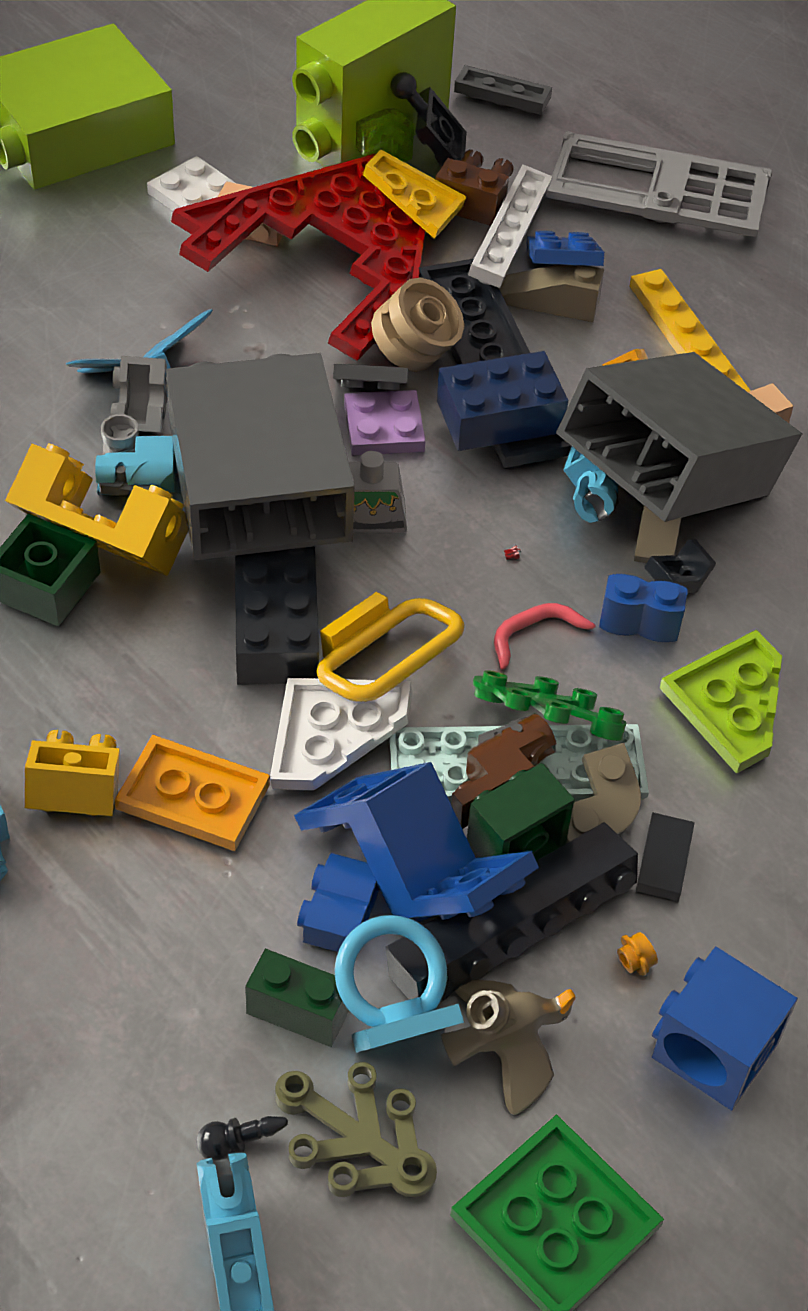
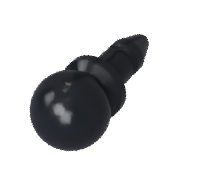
M266 1116L261 1118L260 1121L256 1119L241 1125L237 1118L230 1119L227 1124L219 1121L210 1122L199 1131L196 1141L197 1148L205 1159L212 1157L213 1161L223 1160L229 1157L228 1154H231L233 1150L237 1153L244 1152L245 1142L259 1140L263 1136H273L288 1125V1120L285 1117Z

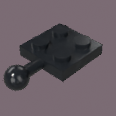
M400 72L396 74L391 81V91L397 98L406 99L418 113L415 132L419 141L432 150L441 167L448 158L461 161L466 150L467 131L431 87L418 93L416 91V80L410 73Z

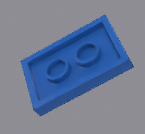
M535 231V236H527L526 250L533 263L604 266L605 252L593 238L589 237V233L569 232L568 238L555 236L553 231Z

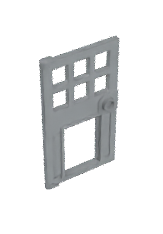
M566 131L546 198L641 215L643 218L652 219L658 223L669 222L675 224L678 222L757 237L766 190L772 177V169ZM570 157L654 173L648 193L566 178L564 175ZM690 169L717 173L718 178L713 179L692 175L689 172ZM726 176L754 180V186L726 181ZM688 185L714 190V195L685 191V188ZM726 192L751 197V202L722 198V193ZM685 202L710 207V213L681 208V204ZM719 209L747 214L748 217L747 220L718 215Z

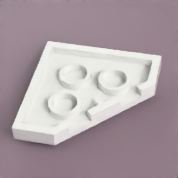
M288 678L270 774L272 789L316 790L408 725L412 697L411 681H402L376 700L355 702L329 690L320 683L319 679ZM346 679L356 685H367L375 681Z

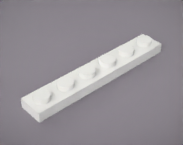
M522 164L471 264L468 276L478 279L483 284L501 287L548 190L552 178L551 175Z

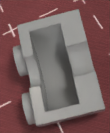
M121 356L120 366H115L113 372V387L120 389V397L118 403L111 404L110 416L115 414L129 415L137 421L139 431L162 432V419H165L167 404V384H165L166 359Z

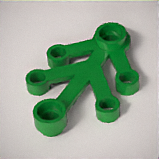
M485 670L483 676H475L472 684L476 687L474 695L479 699L493 703H504L505 706L519 711H528L531 705L541 712L545 719L555 723L567 724L569 723L570 715L591 721L590 732L597 737L613 741L623 739L627 724L623 720L624 712L610 707H600L598 713L590 711L594 709L597 694L593 691L574 688L572 696L557 695L559 682L552 678L537 676L535 677L534 684L507 682V675L490 670Z

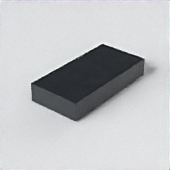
M652 812L636 892L679 902L695 822Z

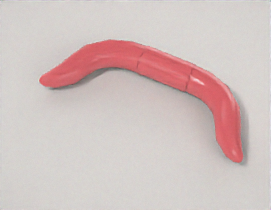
M545 603L518 613L505 620L495 633L493 642L500 669L503 670L509 665L511 653L508 640L516 631L546 618L562 619L576 628L585 630L594 629L596 625L569 606L558 603Z

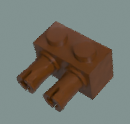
M472 149L464 153L461 161L448 158L435 176V179L466 196L464 205L456 216L491 226L507 196L509 177L514 171L512 162L506 160L503 164V158H498L491 170L480 168L484 162L482 154L476 151L472 156Z

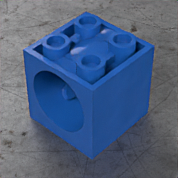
M715 946L705 961L698 957L693 962L685 975L684 981L687 985L682 992L678 993L673 990L664 1001L659 1011V1015L662 1018L652 1033V1037L657 1040L652 1058L732 1111L778 1046L798 998Z

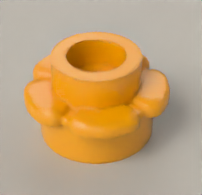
M637 932L630 937L626 934L621 937V944L623 946L617 949V954L622 965L629 973L637 971L641 976H645L649 972V968L658 963L657 954L652 944L641 932Z

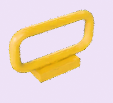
M375 592L320 630L323 659L317 668L318 679L326 688L351 701L367 702L376 700L454 644L463 635L465 624L457 612L436 601L427 598H415L406 600L390 610L388 597ZM425 614L448 626L436 637L370 684L356 685L333 672L412 615Z

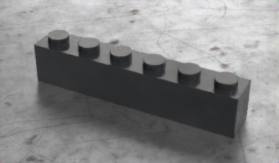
M603 822L538 859L536 862L539 868L524 878L525 885L512 893L500 894L492 900L494 906L488 911L474 917H468L467 913H459L454 917L442 920L439 916L423 925L436 938L446 959L447 982L440 1002L447 999L459 987L472 980L481 979L489 970L509 958L520 956L526 948L536 942L557 934L562 927L580 916L592 913L607 900L629 891L637 883L638 853ZM402 937L385 947L388 975L410 1000L421 997L427 986L429 971L426 958L421 949L410 939Z

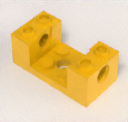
M31 443L5 499L7 503L25 515L31 514L97 541L98 548L168 576L188 533L186 515L183 511L184 504L173 499L171 493L157 486L150 485L149 490L134 485L117 523L98 514L93 518L83 513L84 510L80 508L93 481L92 477L81 471L84 464L69 457L70 453L56 445L48 443L45 449Z

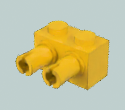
M52 730L48 733L46 741L32 740L25 764L26 809L80 813L91 816H113L114 799L118 792L120 748H116V740L112 736L105 734L104 742L100 743L101 734H95L90 738L88 746L74 744L72 734L64 730L62 731L61 738L57 739L58 730Z

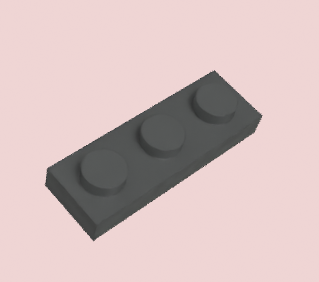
M464 65L455 80L454 92L464 94L469 98H479L494 102L497 105H506L522 109L528 113L542 115L551 99L552 87Z

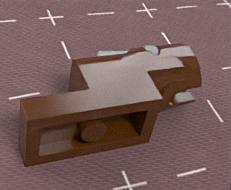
M534 713L528 717L509 722L508 725L481 733L478 736V745L473 747L467 756L466 774L470 780L461 784L452 793L451 805L462 829L468 826L471 803L480 793L485 790H495L507 783L518 771H528L546 757L555 753L552 749V746L557 744L555 736L548 723L540 715Z

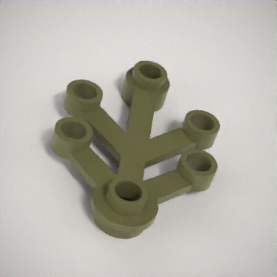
M358 1062L352 1065L348 1071L347 1084L355 1097L358 1121L316 1093L313 1082L307 1074L300 1071H289L280 1076L275 1086V1100L283 1112L297 1115L307 1111L342 1136V1138L316 1141L315 1138L308 1134L295 1136L289 1143V1160L293 1166L299 1169H308L318 1162L369 1155L382 1164V1166L356 1170L348 1162L334 1164L328 1173V1187L338 1197H348L358 1190L392 1186L397 1193L403 1196L418 1197L426 1194L433 1187L436 1181L437 1167L432 1156L418 1148L413 1123L416 1099L409 1090H393L387 1098L386 1112L388 1117L395 1121L397 1149L381 1138L373 1091L376 1087L377 1074L371 1064ZM364 1074L370 1078V1081L366 1084H359L355 1082L354 1077ZM290 1084H299L303 1089L298 1093H291L286 1087ZM396 1101H404L409 1105V1108L405 1111H398L392 1105ZM307 1146L312 1150V1153L307 1157H300L295 1154V1150L298 1147ZM407 1165H416L421 1169V1172L418 1175L410 1176L404 1172L403 1168ZM339 1174H346L351 1177L352 1181L348 1185H339L334 1181V1178Z

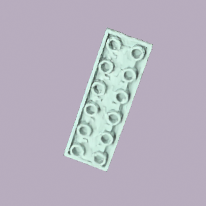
M626 724L623 739L620 741L607 740L593 735L590 732L591 725H549L557 743L552 746L555 753L546 757L540 763H543L574 797L575 802L594 796L582 762L583 755L621 743H625L639 782L641 800L648 797L649 790L638 724ZM502 726L403 727L389 737L391 770L432 762L451 803L452 793L461 784L470 780L466 774L468 752L478 745V736L481 733Z

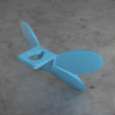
M206 310L193 318L175 333L156 344L143 357L166 359L167 369L171 368L165 352L200 326L211 315L213 310ZM81 359L67 362L66 366L81 368L77 370V372L81 373L114 371L115 366H120L121 359Z

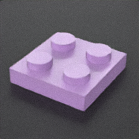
M417 390L347 393L344 395L351 456L362 455L367 451H377L381 454L425 452L426 441Z

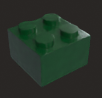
M27 514L0 546V603L59 627L101 573L97 541Z
M543 763L528 771H518L507 783L493 791H483L471 803L467 830V840L475 857L482 858L532 851L537 861L565 845L575 799Z

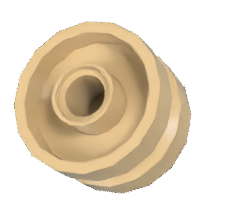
M421 277L409 279L392 297L374 312L371 322L373 337L380 351L400 368H408L409 371L413 372L429 368L462 338L464 330L463 314L456 300L445 288L436 282Z

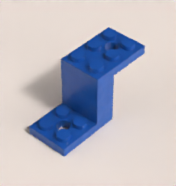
M432 762L357 777L294 815L301 831L319 828L320 832L324 833L343 824L345 829L352 828L391 914L413 918L416 922L439 915L442 920L454 917L459 913H467L468 917L480 915L494 906L492 900L500 894H509L523 887L526 883L524 878L539 868L532 851L476 858Z

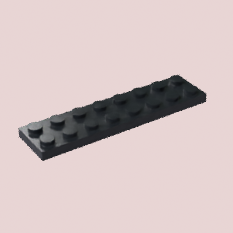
M474 258L419 267V278L434 281L445 288L456 300L463 314L464 330L462 338L450 348L457 365L530 353L499 288L483 284L478 279L468 276ZM558 434L494 445L504 468L567 457L572 447Z

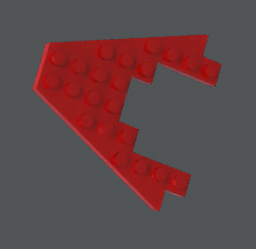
M377 153L176 208L173 210L171 217L173 224L192 234L181 244L179 255L207 272L215 267L262 223L291 240L310 224L323 234L332 237L349 247L352 251L361 254L352 264L349 274L374 289L331 332L328 340L329 345L356 361L374 343L377 344L373 337L371 325L374 312L409 279L419 278L425 230L363 176L366 164Z

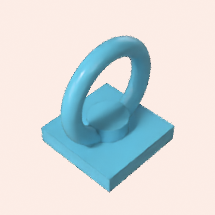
M385 915L361 923L345 938L335 963L337 990L346 1008L357 1019L372 1027L351 1034L356 1053L464 1023L459 1003L435 1010L446 988L447 964L440 944L424 926L406 917ZM386 934L401 935L413 941L423 952L429 971L427 986L421 997L378 1009L369 1004L356 987L354 980L355 960L360 950L370 940Z

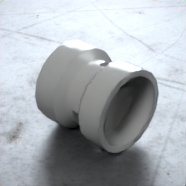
M115 414L102 422L103 455L115 452H135L136 436H139L137 421L133 417L125 414Z

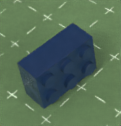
M545 351L439 368L437 403L458 451L554 435L568 408L569 400Z

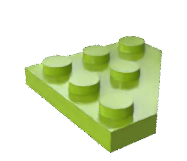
M757 629L661 679L660 689L736 774L769 756L773 742V724L777 707L782 655Z

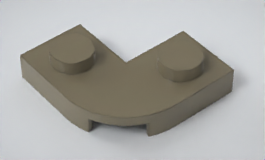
M625 743L583 755L582 762L594 796L574 802L566 843L603 822L620 835L636 818L641 804V791Z

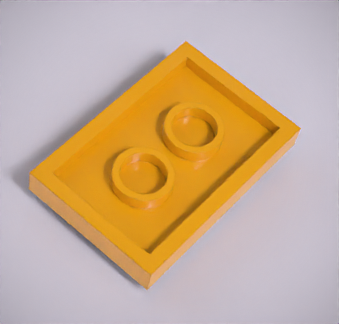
M152 734L114 799L115 808L127 814L236 851L270 786V775Z

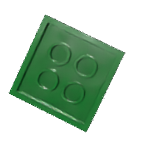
M557 1114L453 1205L450 1216L541 1311H574L662 1226L664 1218Z

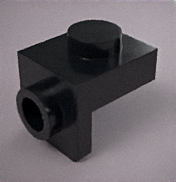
M689 539L678 555L651 556L644 568L654 581L673 582L687 588V593H697L714 569L716 562L696 539Z

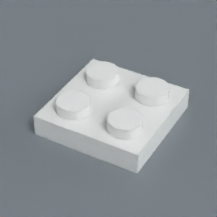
M195 156L147 182V190L149 195L173 211L176 208L216 198L226 181L235 182L198 156Z

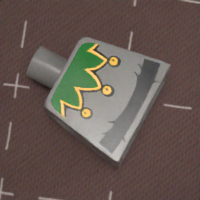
M377 451L363 453L361 462H349L355 485L353 532H407L405 496L399 464L396 462H384L383 455Z

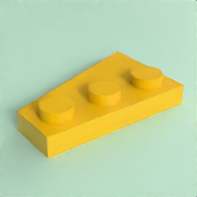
M380 150L366 164L363 173L364 177L434 239L461 210L466 200L465 195L383 150Z

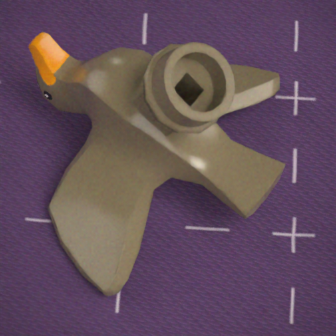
M472 980L455 990L458 996L467 1003L466 1016L470 1026L441 1034V1039L453 1066L458 1065L478 1052L495 1051L500 1056L505 1104L509 1113L516 1116L530 1107L544 1093L554 1077L549 1054L540 1040L538 1029L542 1025L558 1024L566 1020L571 1013L572 1004L576 997L571 989H567L555 998L547 999L531 992H518L512 984L491 980Z

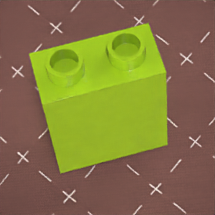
M366 0L297 36L296 70L292 75V83L296 92V126L293 129L292 138L295 148L301 157L308 162L316 161L323 167H328L372 155L380 150L387 152L415 136L418 113L406 99L397 98L391 91V81L400 72L410 73L415 78L417 83L416 91L418 93L431 87L449 109L456 5L448 0Z
M114 23L0 56V164L6 170L17 167L34 190L175 145L172 89Z

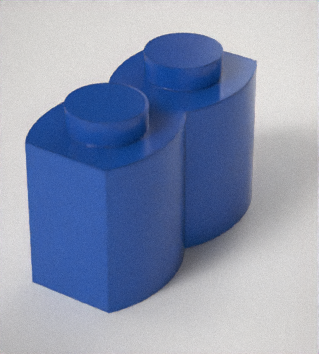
M608 575L599 628L616 635L630 636L639 634L646 639L656 642H675L678 640L685 612L688 589L668 581L647 582L633 575Z
M331 853L325 865H317L311 885V890L315 891L311 901H303L297 921V926L303 927V943L339 952L343 941L349 933L369 919L380 888L367 862Z

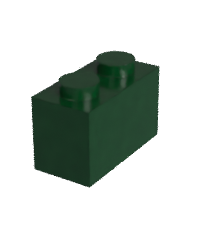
M266 948L245 985L246 1014L329 1047H332L349 1012L338 993L335 975Z

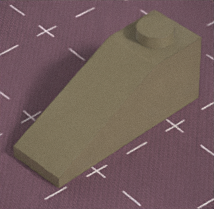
M558 264L507 274L499 290L507 306L594 322L600 300L604 268L587 265Z

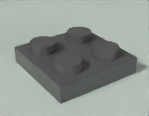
M334 364L333 379L341 380V387L364 388V381L378 382L377 389L400 391V384H407L408 368Z

